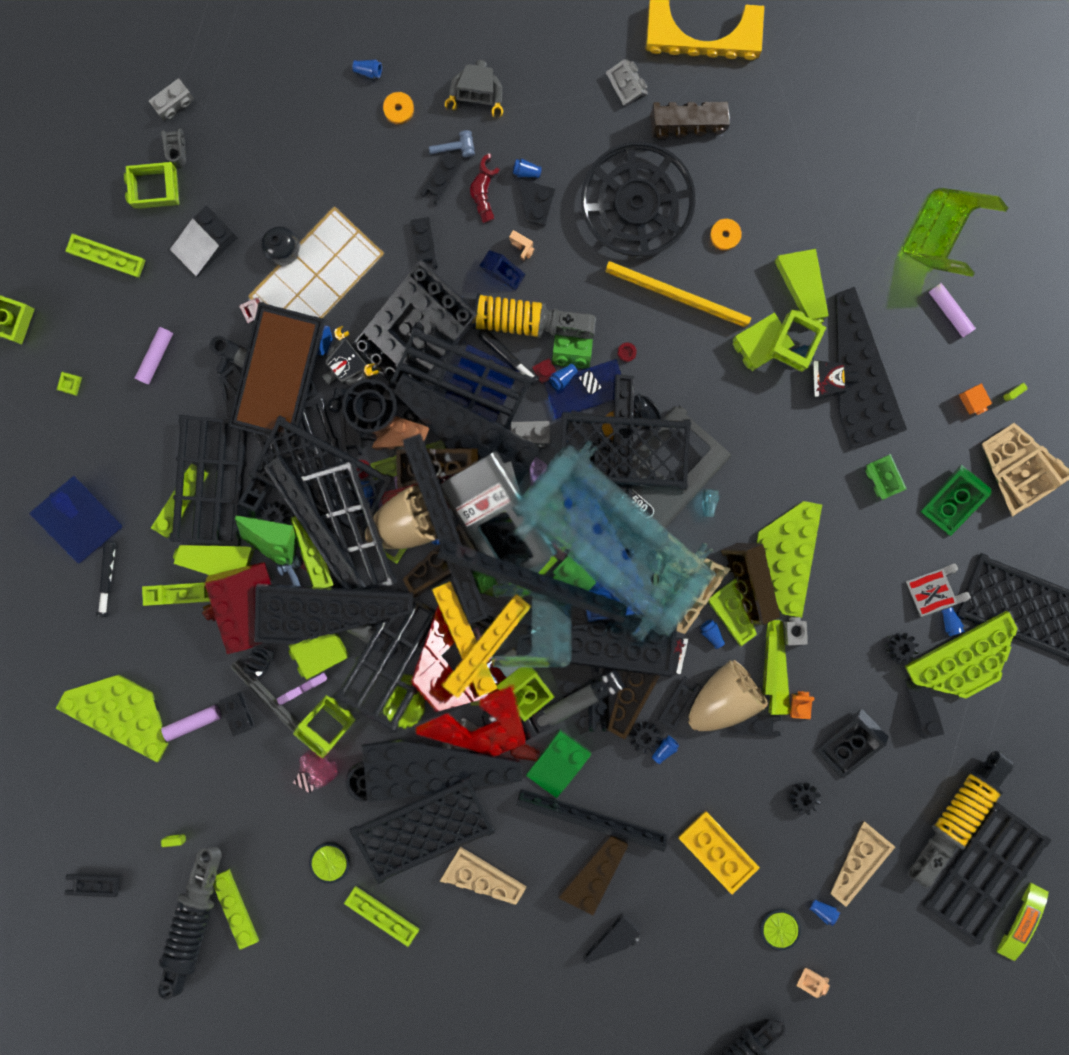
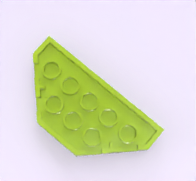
M802 501L774 522L761 529L757 534L756 544L764 545L775 597L781 614L802 618L822 510L821 504Z
M1005 611L905 665V668L914 684L954 694L962 698H968L1001 680L1003 674L1001 671L1004 662H1007L1011 650L1010 645L1018 628L1010 612Z
M121 675L65 691L56 707L57 710L155 762L160 761L168 746V742L162 734L161 729L163 725L159 712L156 709L153 692Z

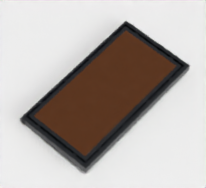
M259 302L228 426L269 437L277 417L281 415L287 418L286 421L300 427L326 319ZM279 427L275 438L284 436L283 427ZM294 434L289 437L290 443H296L297 435Z

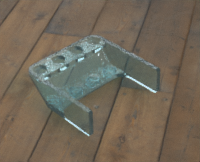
M493 585V596H514L515 594L518 596H532V651L523 657H492L493 667L567 666L571 662L572 657L571 605L517 585Z

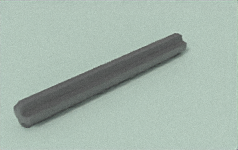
M239 660L233 662L230 668L294 733L300 723L281 704L279 705L276 698L256 678H251L244 673V665Z

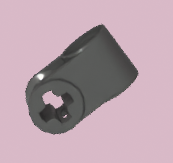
M178 128L177 131H161L165 158L172 162L176 168L183 167L186 163L183 130ZM179 154L176 159H172L173 155Z

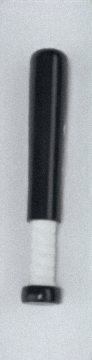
M487 329L479 332L478 337L512 368L518 370L522 375L526 374L533 377L531 386H534L540 378L530 373L522 365V362Z
M105 541L103 546L99 590L101 596L99 611L96 612L97 617H108L106 609L116 549L114 541Z

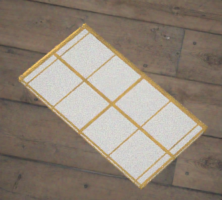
M334 206L300 241L301 249H299L298 258L292 264L286 266L277 265L248 297H250V300L258 297L260 302L324 318L384 253Z

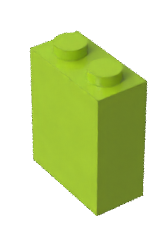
M775 312L733 338L735 350L738 353L741 352L744 357L743 363L752 372L774 359L768 353L782 325ZM786 333L781 346L789 350L794 346V343L788 333Z
M338 633L323 635L312 640H304L297 644H290V650H288L291 658L296 660L299 665L297 667L301 677H305L306 680L350 657Z

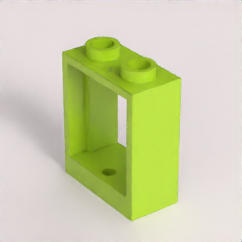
M172 162L126 166L124 181L127 184L128 191L125 192V198L127 203L134 209L179 205L177 169ZM165 173L167 198L138 200L136 176Z
M791 310L786 315L768 355L803 372L808 368L827 327L823 326L819 320L806 317L801 311ZM792 321L816 333L805 358L781 346Z
M326 695L300 723L293 734L323 759L356 719L353 718L349 711L340 707L335 699ZM322 708L344 726L329 744L307 726Z

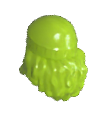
M403 674L400 681L411 686L413 675ZM399 686L395 688L383 709V714L387 716L389 721H391L407 693L406 690ZM419 691L409 703L399 721L398 728L406 729L407 726L410 728L417 724L418 720H421V717L424 715L425 698Z

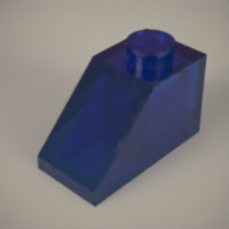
M491 250L487 252L479 265L489 275L514 290H517L526 275L503 254Z

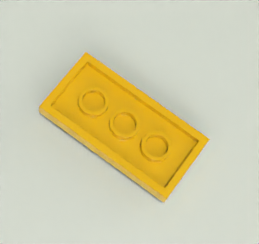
M706 810L678 836L682 843L731 894L738 890L760 868Z

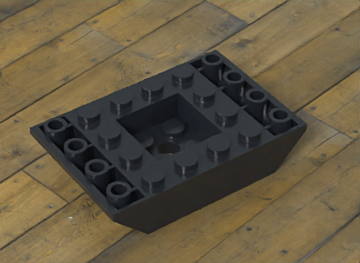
M420 260L351 346L370 364L374 363L373 367L390 382L412 332L411 329L416 327L418 322L423 324L424 333L452 345H457L473 326L478 313L423 260ZM415 337L410 346L441 360H444L450 353ZM409 354L406 355L403 362L430 375L437 369V366ZM399 371V374H398V376H397V378H396V380L399 381L400 378H401V376H402V374L404 373V374H406V375H408V376H410V377L416 379L417 381H419V382H421V383H424V382H425L424 380L419 379V378H417V377H415V376H412V375H410V374H407V373H405V372H403V371Z

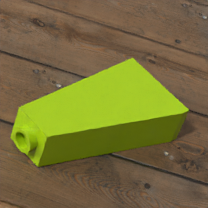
M816 249L778 255L775 263L799 310L806 317L823 323L829 315Z
M179 545V548H176L173 559H175L174 564L212 575L250 566L255 548L245 546Z

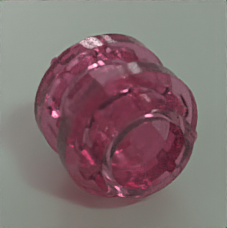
M310 749L300 757L299 763L301 766L299 770L302 774L309 773L310 777L307 780L309 785L322 788L338 776L336 769L338 764L336 761L329 762L327 759L330 755L329 752L322 759Z

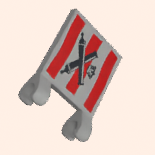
M955 563L906 581L920 617L966 602L971 598L968 592L954 596L946 576L958 571Z

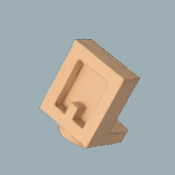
M513 230L509 236L512 242L511 245L519 250L524 249L520 256V260L524 262L526 257L529 259L534 252V248H532L533 241Z
M805 968L797 986L814 997L819 998L822 995L825 996L830 987L828 982L830 979L827 977L823 978L810 969Z

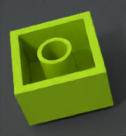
M0 296V337L22 345L35 309L21 302Z
M527 662L497 685L499 690L510 685L514 686V694L517 699L520 717L524 722L554 698L553 694Z

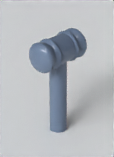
M469 130L461 131L459 133L461 138L458 142L429 146L430 154L461 149L463 157H473L475 155L473 151L475 148L473 146V137L471 136L472 132Z
M298 555L294 556L292 565L276 564V571L280 576L288 573L292 586H301L295 569H298L303 564Z

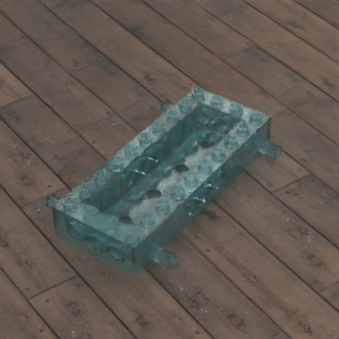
M587 441L580 452H577L571 445L562 448L514 506L513 509L524 518V521L514 531V534L517 535L523 530L519 538L524 540L533 527L539 530L642 619V623L632 633L633 636L639 635L637 638L639 641L642 642L651 629L655 630L658 634L670 635L716 576V573L704 563V560L713 549L707 548L708 545L702 543L697 552L693 554L588 461L598 449L595 446L588 451L592 442ZM566 498L571 499L573 502L570 509H566L563 505ZM596 523L602 527L599 535L593 532V526ZM624 549H628L631 553L628 560L622 557ZM653 574L659 576V582L656 585L651 582Z

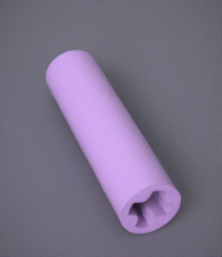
M942 283L929 291V294L962 337L976 329Z
M162 327L158 328L135 379L145 384H150L171 340L172 332Z
M216 704L163 727L161 729L163 737L167 742L221 719V712Z

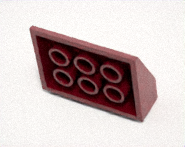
M265 562L208 575L205 581L207 593L227 654L247 650L262 644L254 642L256 584H271Z

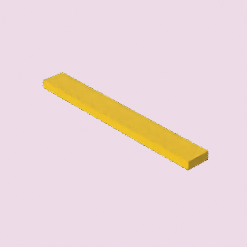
M609 261L607 264L606 273L742 327H747L750 323L751 317L613 262Z

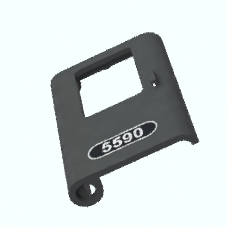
M674 406L662 420L683 421V419L691 418L687 416L688 412L683 407ZM692 419L691 430L710 446V451L687 475V490L632 485L631 521L653 541L731 457V454ZM661 427L658 431V436L663 441H666L671 436L669 428ZM652 431L644 438V440H647L652 435ZM653 436L648 440L647 444L652 450H656L661 445V441L656 436ZM643 445L637 450V453L645 460L651 454V451L646 445ZM633 454V469H635L641 463V460ZM652 455V456L646 461V464H647L652 470H654V468L649 464V460L653 457V455ZM642 464L636 470L639 478H647L650 471ZM656 470L655 474L658 479H666ZM601 495L611 503V496Z

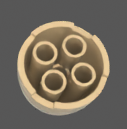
M413 485L392 497L373 516L380 539L383 540V547L386 549L412 548L438 539L418 485ZM367 526L365 540L370 542L373 539Z
M730 660L708 680L692 705L689 714L690 720L688 721L693 730L713 731L727 728L751 718L768 706L761 688H757L755 682L750 678L749 672L736 660Z

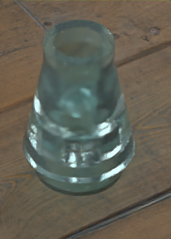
M704 489V492L701 493L703 516L714 517L721 495H719V490Z

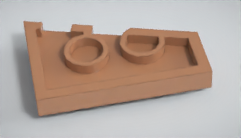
M396 416L394 422L386 430L380 432L379 438H377V441H374L372 448L375 450H382L383 448L395 449V447L404 448L403 439L420 433L424 441L429 428Z

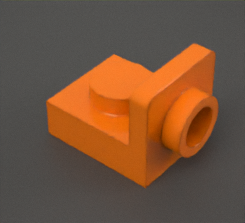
M798 691V694H792L791 718L811 719L814 697L809 696V692Z

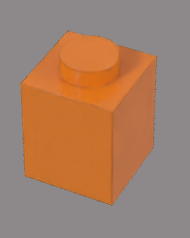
M982 383L959 394L969 415L975 412L979 415L987 411V406L992 404Z

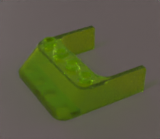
M937 188L929 195L903 246V252L932 269L973 277L975 272L966 262L947 258L972 211L978 208L1007 212L1008 207L999 196Z

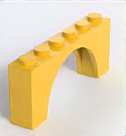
M650 0L646 51H650L653 54L669 52L671 55H679L680 53H686L690 56L701 54L708 57L726 56L729 59L745 57L747 60H754L759 58L762 51L764 6L745 5L742 19L733 32L719 40L700 41L687 36L678 28L670 12L669 0Z

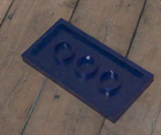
M617 359L578 371L564 389L556 390L550 381L544 382L555 418H562V412L571 413V410L580 412L613 401L614 376L616 374L622 375ZM589 370L602 387L591 395L579 379L580 376Z

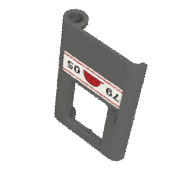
M496 451L440 484L446 502L478 552L498 558L480 529V525L502 512H507L533 553V558L518 566L530 569L558 553ZM495 578V581L498 585L502 584L503 586L509 584L508 582Z

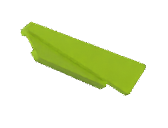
M773 620L767 623L762 692L765 695H770L768 713L772 715L790 714L783 621Z

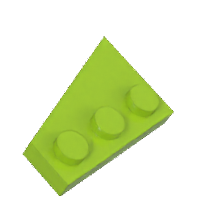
M734 578L711 595L708 603L739 646H743L757 634L754 624L750 623L741 601L743 596L736 589L734 583L737 581Z

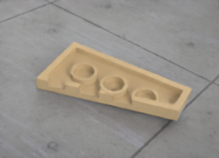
M863 821L830 892L831 895L846 907L895 848L894 845L865 821Z
M462 847L458 849L440 879V882L454 884L457 887L467 888L476 893H483L492 896V898L515 905L526 889V886Z

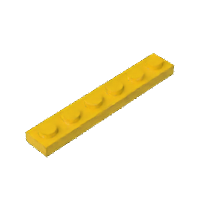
M451 582L432 589V592L463 660L477 641ZM486 663L472 680L479 697L497 689Z
M515 594L442 686L456 698H459L531 606Z

